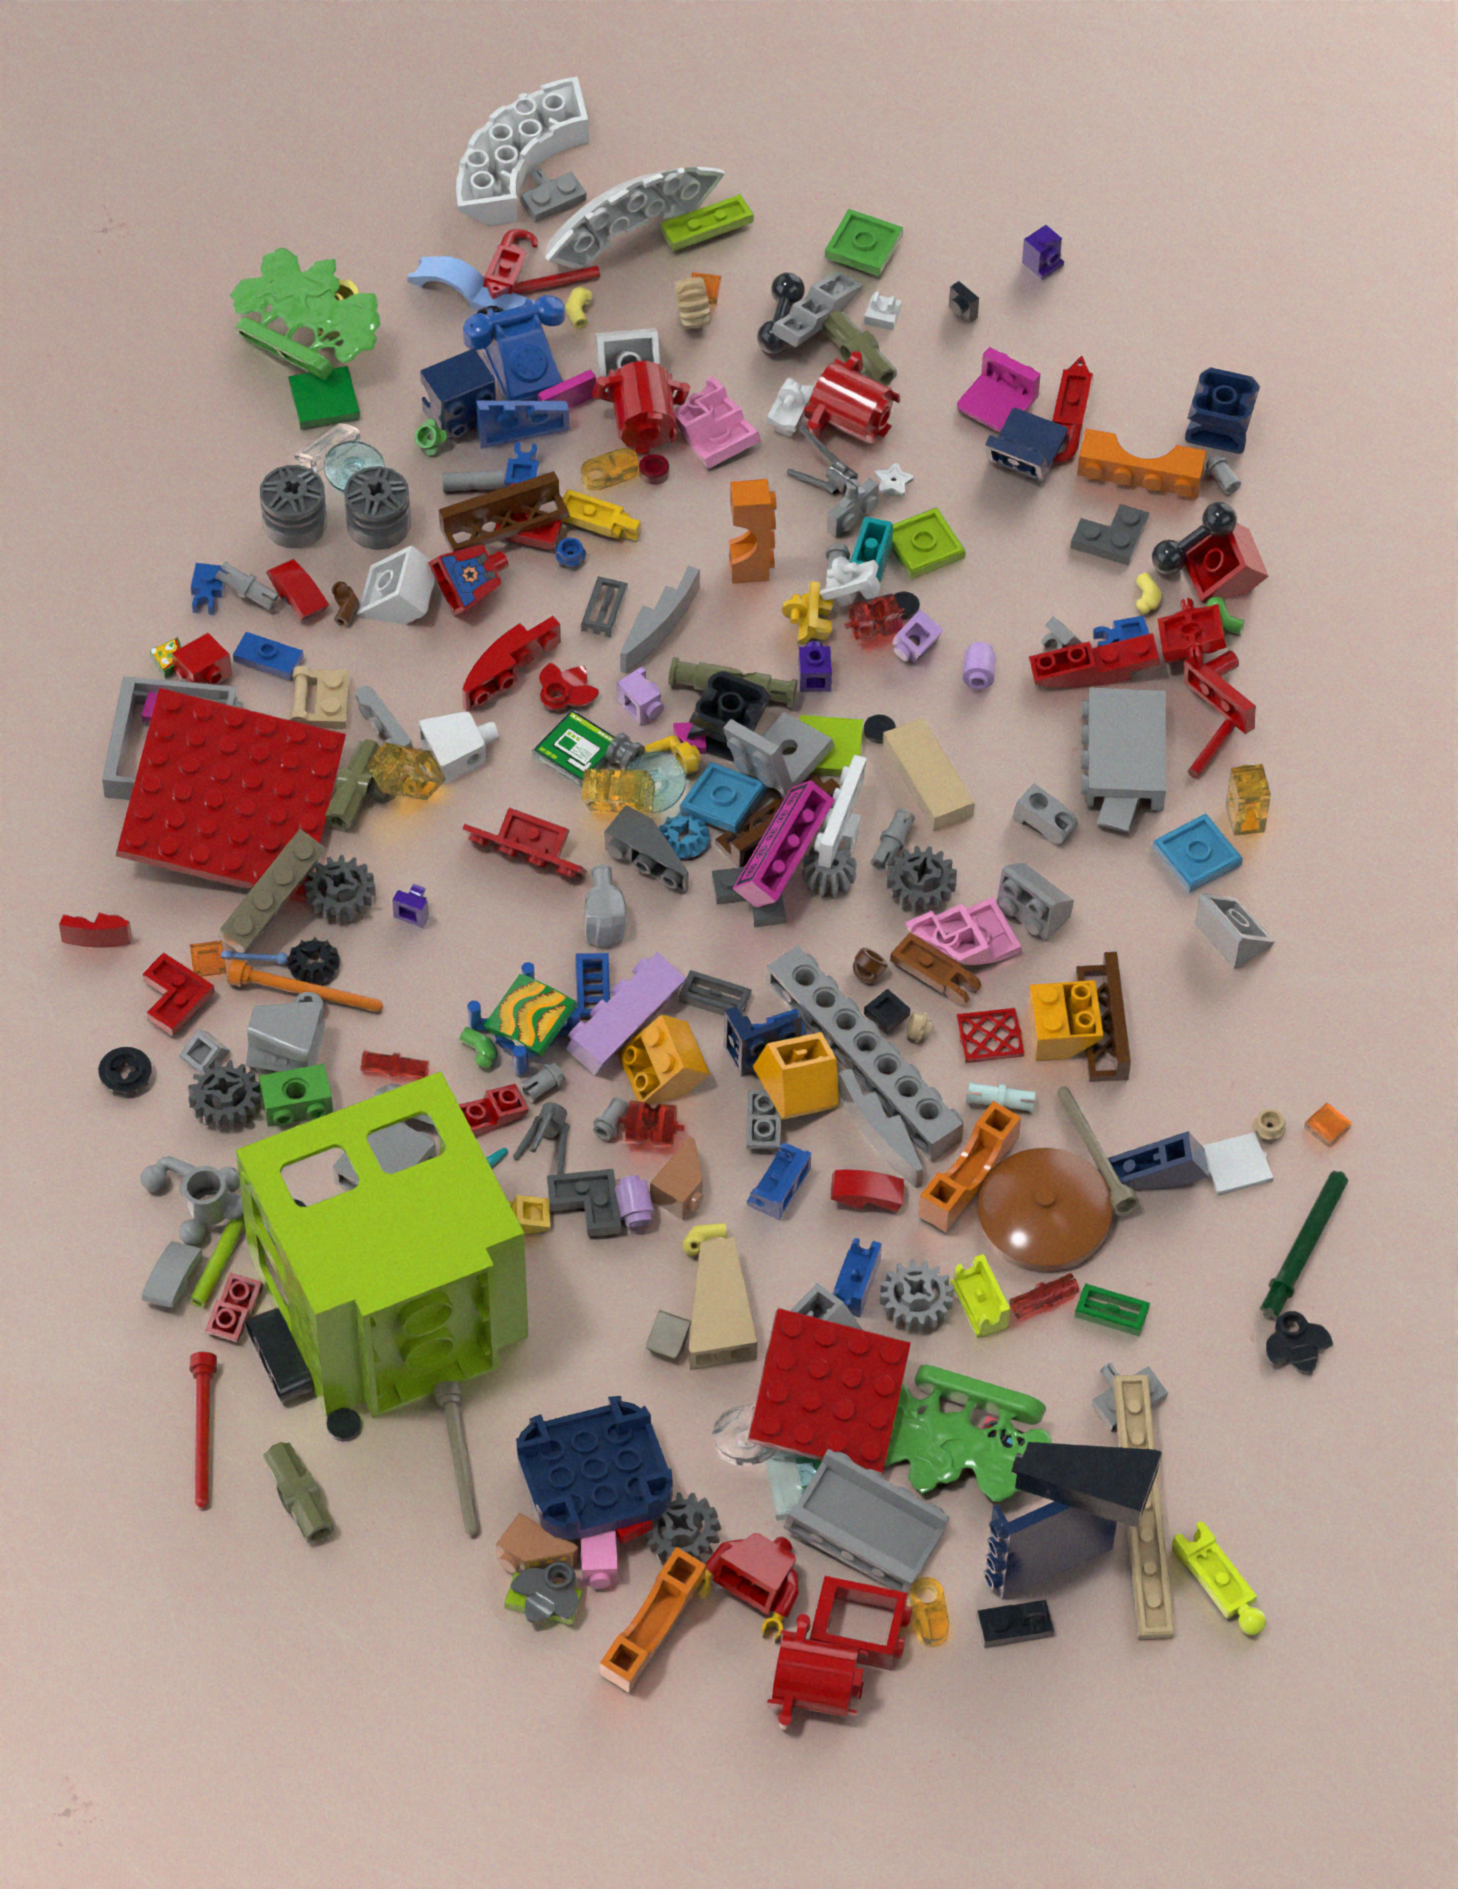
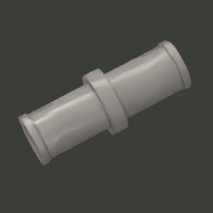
M225 561L221 568L231 576L219 570L215 579L239 592L238 595L242 598L247 596L264 606L267 610H271L274 604L264 596L276 602L279 593L256 581V576L252 574L248 576Z
M897 809L888 829L884 830L880 836L881 843L870 861L873 867H876L877 863L880 862L877 868L879 871L887 872L888 866L892 864L893 857L896 856L899 850L903 849L906 843L904 838L915 820L912 813L909 814L907 819L905 818L909 812L908 810Z

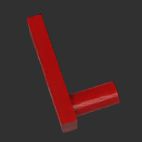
M1229 650L1205 664L1202 662L1200 666L1196 659L1197 667L1189 663V658L1184 661V684L1244 734L1254 730L1256 705L1221 677L1239 666L1236 654Z

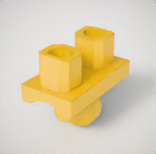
M811 581L807 593L801 596L793 594L792 598L786 600L782 605V614L790 619L791 624H798L797 643L806 645L811 637L826 640L831 633L832 621L820 618L818 614L828 616L832 610L833 599L824 601L820 595L819 582Z

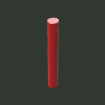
M596 265L517 282L513 292L523 294L600 277L599 268Z
M1225 719L1187 772L1192 778L1197 779L1236 727L1227 719Z

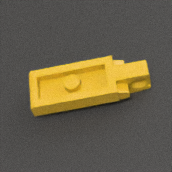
M570 489L566 491L562 498L569 511V517L562 519L563 522L609 537L619 538L621 536L624 539L637 541L642 532L641 521L631 518L630 514L624 512V507Z

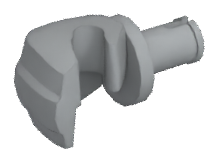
M602 864L592 868L593 888L587 891L585 895V939L588 944L606 948L621 943L626 933L628 919L623 893L618 887L612 885V869L610 866Z

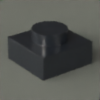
M957 281L950 286L949 307L955 315L961 316L965 321L971 323L978 318L979 297L960 281Z
M886 989L864 1007V1015L872 1020L886 1035L907 1019L911 1008L889 989Z

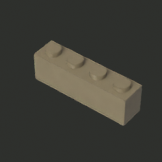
M299 829L219 929L218 937L238 953H247L320 862L326 848Z

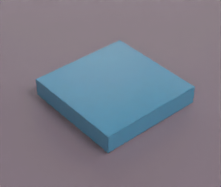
M710 762L679 805L680 813L688 816L693 813L698 820L704 819L706 823L736 834L767 791V786L756 778Z
M1206 813L1153 841L1152 848L1188 892L1242 865L1243 861L1241 855Z

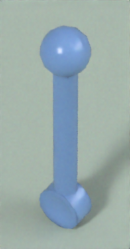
M221 951V959L224 960L235 958L277 961L278 964L285 965L288 955L284 952H280L277 955Z

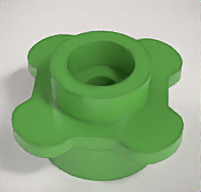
M427 419L423 425L418 427L414 436L415 443L419 447L424 448L426 454L430 456L435 455L440 444L448 438L447 432L441 430L434 419Z

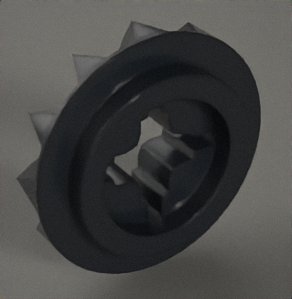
M314 936L312 941L305 942L301 939L298 946L291 947L287 964L289 972L296 980L321 984L330 980L337 973L340 966V958L337 947H332L328 939L324 942L318 941ZM319 954V962L314 961L308 965L307 957L313 958Z
M119 1047L111 1050L102 1058L98 1073L101 1084L108 1087L111 1093L118 1091L125 1096L127 1092L133 1090L138 1093L141 1086L144 1084L148 1085L149 1077L152 1074L150 1059L143 1051L134 1047ZM125 1063H128L130 1072L128 1077L123 1079L120 1072L123 1071Z

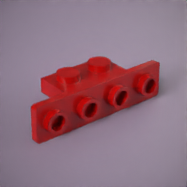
M510 807L507 810L498 835L465 823L462 830L470 835L468 840L485 847L488 842L499 845V852L512 857H516L517 852L529 856L527 862L545 868L547 863L558 867L557 873L575 879L576 874L583 877L586 876L587 870L582 866L560 858L570 832L568 828Z

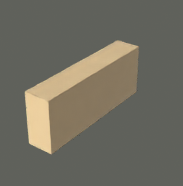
M924 717L883 732L884 749L933 831L974 815L975 802Z

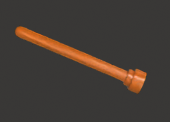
M234 958L230 965L227 982L231 985L241 987L243 984L249 985L251 982L297 994L313 992L318 994L322 1000L373 1012H380L383 1009V1002L379 999L253 970V966L248 965V962Z

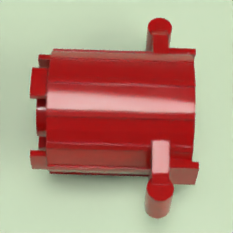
M859 351L852 352L846 363L835 359L834 363L829 364L823 371L813 388L809 406L804 407L805 418L809 419L807 422L808 431L816 438L820 437L821 432L828 424L865 443L870 442L874 444V440L878 435L885 438L892 427L887 421L890 417L894 401L900 403V394L894 392L892 388L859 373L864 367L862 354Z
M645 360L630 362L618 368L616 372H614V369H610L606 378L603 376L598 377L592 390V397L613 403L619 439L626 446L634 448L635 454H649L650 448H657L669 441L670 443L675 441L677 422L674 405L685 404L691 387L685 382L681 383L673 380L672 374L668 375V371L661 364Z
M806 1614L799 1615L796 1619L797 1632L781 1630L780 1632L782 1641L776 1665L772 1699H768L767 1706L782 1710L778 1716V1724L782 1730H789L793 1725V1707L845 1717H857V1710L850 1709L852 1698L861 1699L864 1669L857 1667L859 1657L868 1658V1651L806 1639L807 1632L811 1628L810 1617Z

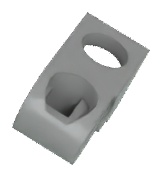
M1035 783L1017 801L1012 816L1013 819L1022 825L1024 822H1027L1040 831L1047 840L1055 844H1061L1078 826L1075 815L1064 804Z

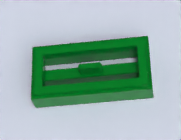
M1085 1283L1074 1317L1140 1337L1150 1303ZM1088 1296H1089V1297H1092V1298H1095V1299H1099V1300H1102V1301H1105V1302H1108V1303H1107V1304H1103V1303L1096 1302V1301H1093V1300H1090V1299H1087V1298H1088ZM1119 1306L1138 1311L1139 1314L1119 1309Z

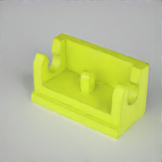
M984 1254L975 1256L972 1262L973 1266L969 1269L964 1270L962 1264H958L954 1271V1279L950 1281L976 1338L1008 1328L1010 1307Z

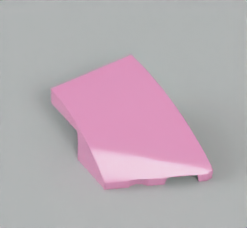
M713 376L706 380L707 386L699 394L693 393L687 399V402L675 411L677 426L692 450L708 469L761 442L758 431L744 419L742 409L728 397L725 387Z
M994 897L967 909L964 904H960L936 916L933 911H930L905 922L906 928L960 964H988L1022 953L1021 945Z

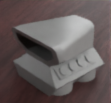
M322 1002L254 1006L247 1030L249 1046L246 1066L253 1067L257 1073L265 1075L275 1071L281 1072L316 1065L325 1030V1021L318 1020Z

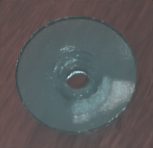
M346 441L334 446L327 453L324 460V474L334 488L344 492L348 479L353 475L350 472H357L367 467H385V462L380 452L373 446L360 441Z
M659 751L648 752L637 757L628 766L623 777V791L627 800L633 807L645 813H660L670 809L680 800L686 786V775L680 762L672 755ZM654 783H662L660 789L652 790V786Z

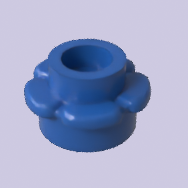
M565 538L560 541L556 548V560L560 564L569 567L579 565L580 561L586 557V551L582 543L576 538Z

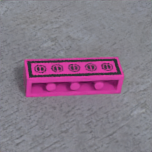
M811 780L791 787L733 889L756 908L776 902L832 806L834 799Z

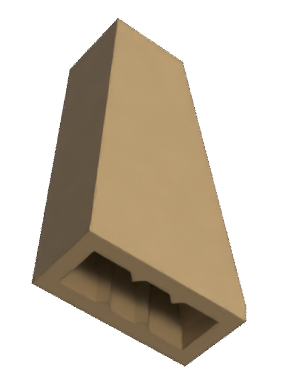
M714 1237L708 1241L701 1242L689 1339V1369L757 1359L758 1342L734 1237Z

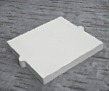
M1255 1132L1203 1145L1208 1175H1210L1217 1195L1273 1181L1274 1177L1266 1161L1267 1153L1262 1151Z

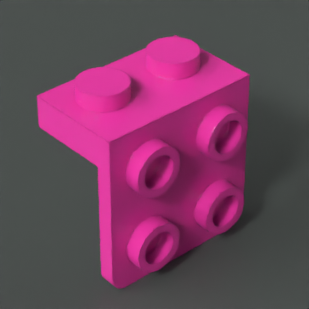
M989 347L983 353L981 375L957 402V409L982 424L1001 432L1012 408L1015 407L1027 411L1039 397L1041 373L1035 371L1030 366H1025L1010 358L1007 354Z

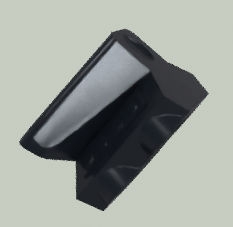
M724 671L713 674L708 679L707 686L701 698L697 701L695 710L689 720L693 726L687 735V739L693 741L694 737L706 735V752L733 762L734 758L727 746L728 741L723 727L732 719L754 732L771 696L763 686Z

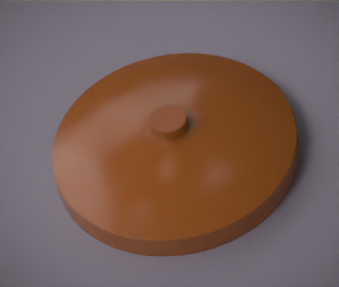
M1055 1148L1024 1150L1001 1161L985 1178L978 1197V1222L980 1230L992 1250L1001 1258L1017 1267L1037 1272H1055L1072 1268L1094 1255L1108 1236L1113 1211L1109 1202L1110 1189L1100 1172L1091 1163L1076 1154Z

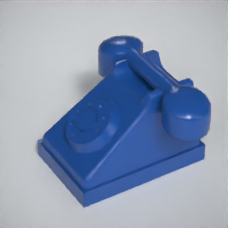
M544 295L539 297L534 305L531 299L527 298L522 306L496 313L490 308L487 315L482 313L473 314L464 322L463 340L465 346L469 349H482L504 401H538V393L563 382L542 324L558 326L565 321V305L559 298L553 295Z

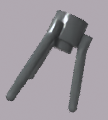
M801 426L800 431L833 463L826 472V477L829 480L825 482L793 469H788L787 474L822 487L833 495L837 490L845 494L846 482H849V479L857 480L858 474L842 463L804 426Z
M548 1102L543 1104L539 1116L534 1118L531 1128L518 1146L513 1158L515 1160L520 1158L535 1134L536 1136L530 1147L532 1153L536 1152L543 1136L553 1138L559 1134L557 1174H564L567 1134L570 1129V1125L565 1122L568 1114L567 1110L557 1103Z

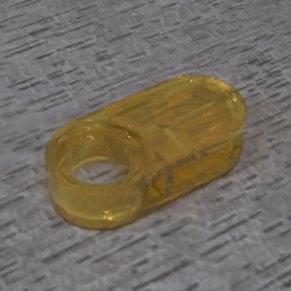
M620 448L585 461L581 466L582 485L589 490L596 491L632 479L638 473V456L631 449ZM592 470H599L603 473V476L594 479L590 478L587 474Z
M931 1577L919 1578L913 1582L910 1588V1607H912L915 1635L921 1644L927 1647H937L946 1641L949 1630L942 1585L936 1579ZM922 1589H930L936 1594V1599L932 1602L924 1603L917 1598L916 1594Z

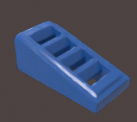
M576 953V996L580 1018H592L590 1015L592 1009H584V1003H599L602 999L607 1003L610 1000L609 953ZM583 969H601L602 973H583ZM583 980H602V984L583 985ZM602 991L603 996H584V992Z

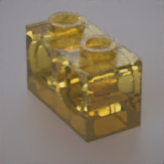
M384 743L367 762V766L382 793L428 800L446 780L432 753L428 750Z
M584 769L581 800L590 812L620 813L625 805L640 813L653 812L655 781L647 770Z

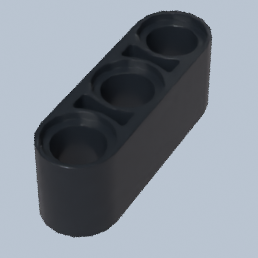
M274 1308L246 1319L245 1324L250 1339L280 1402L285 1403L315 1391L309 1370L280 1310Z

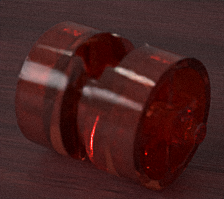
M890 593L873 598L872 603L863 600L849 604L847 608L849 622L844 623L845 629L851 628L856 642L860 644L877 639L878 634H881L883 637L897 634L903 628L901 615L906 612L904 608L899 609L894 595Z
M630 1100L628 1113L625 1115V1118L618 1117V1124H623L624 1128H626L625 1143L644 1145L647 1141H651L654 1147L672 1149L675 1134L678 1131L684 1132L685 1125H681L677 1121V1105L659 1103L655 1108H651L649 1102Z

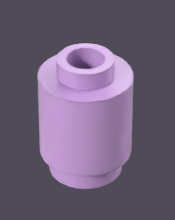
M974 642L965 652L963 681L969 687L983 689L991 686L994 682L996 654L990 644Z
M638 1175L620 1179V1184L614 1189L621 1220L625 1221L628 1228L640 1227L651 1223V1215L654 1213L647 1180H640Z

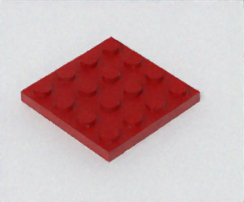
M778 1308L774 1317L747 1442L820 1461L823 1460L826 1451L830 1449L835 1453H844L852 1459L853 1463L864 1469L874 1470L882 1475L911 1342Z

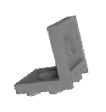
M785 712L780 715L763 736L732 719L723 727L728 741L727 746L732 752L733 763L737 767L738 772L756 777V779L767 786V789L769 787L777 789L781 792L783 798L786 797L791 787L801 784L835 746L832 738ZM788 747L797 748L791 755L782 754Z

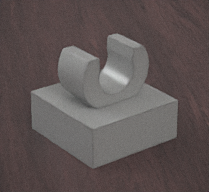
M1054 616L1045 624L1052 632L1045 635L1041 641L1046 648H1049L1054 642L1058 643L1056 649L1083 643Z

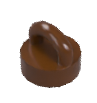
M863 947L860 948L854 958L853 972L860 981L871 984L879 976H882L888 964L881 955L869 948ZM861 967L869 971L871 974H864L861 970Z

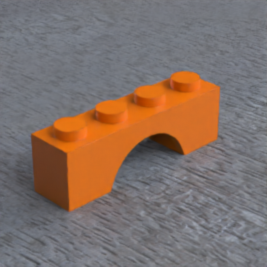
M1086 428L1079 454L1077 475L1089 479L1105 480L1121 485L1137 486L1149 490L1198 498L1207 450L1176 445L1164 456L1151 459L1140 458L1125 451L1119 444L1115 433Z
M768 479L730 481V507L733 526L748 530L743 535L729 540L732 583L769 581V568H775L773 549H775L774 530L776 529L775 511L771 510L777 509L775 491H769Z
M993 1101L976 1122L970 1139L956 1162L945 1173L937 1172L920 1194L918 1216L942 1231L947 1232L980 1190L990 1171L1003 1160L1019 1139L1021 1116Z
M675 1548L657 1575L655 1583L640 1610L627 1628L618 1634L601 1660L599 1675L628 1693L631 1691L706 1575V1565L680 1548Z

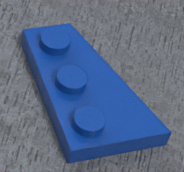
M476 400L478 441L481 449L570 430L569 408L566 401Z

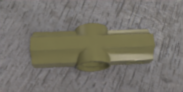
M836 310L829 314L828 318L822 323V330L839 347L844 362L848 361L852 352L859 351L862 354L864 366L861 372L866 377L885 386L890 385L891 381L897 376V369L880 352L875 337L869 331L862 332L844 312Z
M369 739L359 741L347 768L342 767L338 774L335 794L325 814V822L329 823L333 829L339 831L351 829L363 802L367 803L371 798L375 784V775L385 755L384 748L379 746L376 741Z
M279 1442L270 1446V1449L263 1454V1458L277 1484L276 1489L284 1509L288 1514L292 1513L307 1543H318L327 1539L334 1532V1525L321 1502L320 1492L313 1476L309 1471L305 1472L291 1443Z

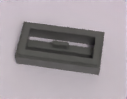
M597 577L581 623V631L587 632L588 629H591L593 634L599 635L601 631L605 632L606 637H612L628 591V583ZM603 586H608L597 620L591 621ZM615 588H617L619 590L614 605L612 607L607 624H605L603 622L605 620Z
M690 970L680 991L679 1002L722 1016L725 1015V1010L737 1006L742 1014L747 1007V1001L751 998L752 989ZM692 983H695V984H698V985H701V986H705V987H708V988H711V989L707 990V989H704V988H700V987H697V986L692 985ZM721 992L739 997L740 1000L723 995Z

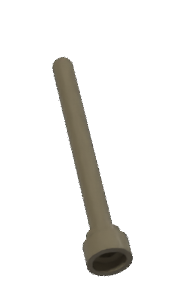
M1065 1086L1060 1087L1057 1095L1111 1190L1109 1202L1113 1210L1118 1215L1130 1213L1139 1204L1137 1195L1131 1187L1122 1184L1069 1088Z
M444 1381L434 1387L435 1401L445 1412L465 1532L468 1536L474 1537L479 1532L458 1412V1407L461 1405L460 1401L463 1399L461 1384L457 1381Z

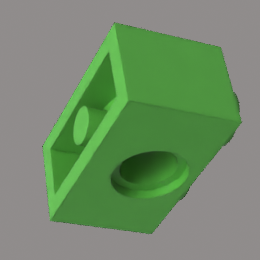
M325 1064L259 1075L267 1126H285L294 1121L314 1120L333 1113L332 1096ZM295 1096H300V1097H302V1098H299V1099H291V1098H293V1097H295Z

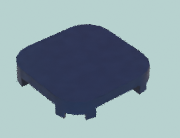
M621 1396L608 1397L607 1406L544 1421L542 1415L539 1414L529 1419V1425L520 1433L519 1438H516L518 1467L536 1518L543 1530L554 1537L566 1540L581 1539L647 1522L661 1516L670 1506L673 1498L672 1470L668 1469L651 1423V1414L645 1405L640 1408L634 1403L622 1401Z

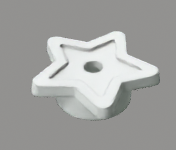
M894 463L888 470H876L874 474L881 481L879 493H886L891 496H904L906 484L914 480L912 474L902 472L898 463Z

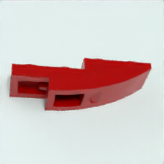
M554 616L528 631L521 623L517 624L499 637L481 655L468 674L462 688L463 708L466 712L475 706L483 705L490 697L500 691L511 688L518 681L517 669L519 667L527 666L534 658L544 652L552 651L561 643L560 623Z
M1153 633L1092 648L1090 641L1029 656L1035 685L1058 688H1080L1132 680L1131 672L1161 665Z

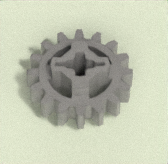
M910 1260L908 1268L898 1263L896 1273L888 1271L886 1273V1281L881 1282L880 1305H884V1315H894L893 1324L895 1326L901 1321L905 1322V1330L907 1331L911 1329L912 1325H917L919 1331L922 1332L926 1323L936 1328L937 1318L945 1321L948 1310H952L954 1287L949 1286L950 1277L948 1275L940 1277L939 1266L934 1267L932 1270L928 1269V1261L925 1260L921 1267L916 1266L914 1260ZM934 1288L939 1294V1299L936 1298V1293L933 1291ZM894 1292L897 1293V1298L901 1300L900 1303L896 1301Z

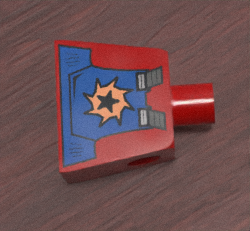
M484 545L442 554L428 562L454 616L465 611L499 587L502 582L498 572L509 567L507 557L502 551L489 556Z

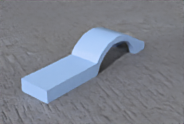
M450 256L422 257L419 260V267L416 271L407 276V282L421 288L429 281H439L452 286L464 296L471 309L476 311L491 305L508 310L522 306L527 299L512 292V295L506 293L496 299H492L488 289L483 287L484 276L470 264Z

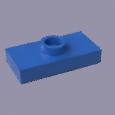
M245 632L233 653L234 662L288 680L293 678V669L299 666L304 658L303 650L249 632Z

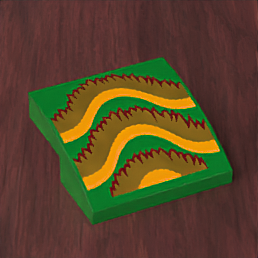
M519 974L483 1026L489 1033L511 1040L516 1046L521 1045L527 1052L542 1057L578 1004L560 991L531 977Z

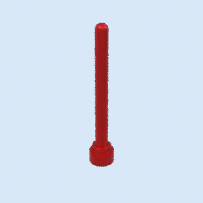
M205 1351L191 1354L189 1371L193 1374V1378L196 1379L195 1505L200 1509L206 1508L209 1504L210 1379L217 1372V1356L214 1353Z

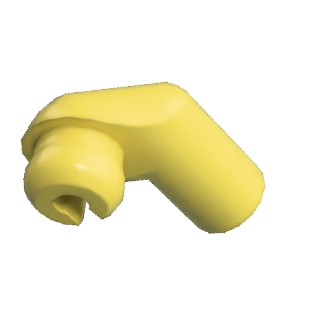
M582 286L572 290L565 305V310L576 329H581L587 325L588 320L582 307L589 304L588 300H592L591 291Z
M1146 572L1139 575L1136 579V583L1143 592L1142 598L1137 600L1136 606L1143 614H1148L1152 609L1155 610L1162 599L1161 590L1149 573Z
M716 1223L694 1226L683 1240L682 1247L684 1252L690 1256H696L700 1253L701 1242L708 1241L714 1237L727 1238L726 1224Z

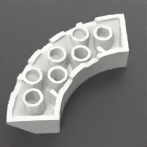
M577 76L541 85V90L529 95L525 92L520 94L518 99L507 107L503 105L489 116V121L481 130H476L468 142V148L464 157H461L459 162L458 177H456L458 211L487 226L518 222L517 199L520 189L530 173L540 163L554 154L574 146L588 144V117Z
M687 167L646 174L621 183L590 201L567 220L548 241L545 258L550 262L574 269L587 268L611 245L610 239L624 230L626 233H629L647 224L649 218L661 215L664 219L678 217L698 210L723 178L725 172L711 167Z

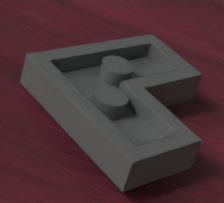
M1120 504L1111 526L1081 518L1072 537L1070 548L1129 566L1148 522L1149 512Z
M745 867L712 871L716 904L747 901L733 889ZM782 893L776 902L758 908L749 902L754 927L786 923Z
M614 1169L548 1175L547 1188L550 1211L584 1208L588 1237L621 1233L620 1213L614 1189L616 1187Z

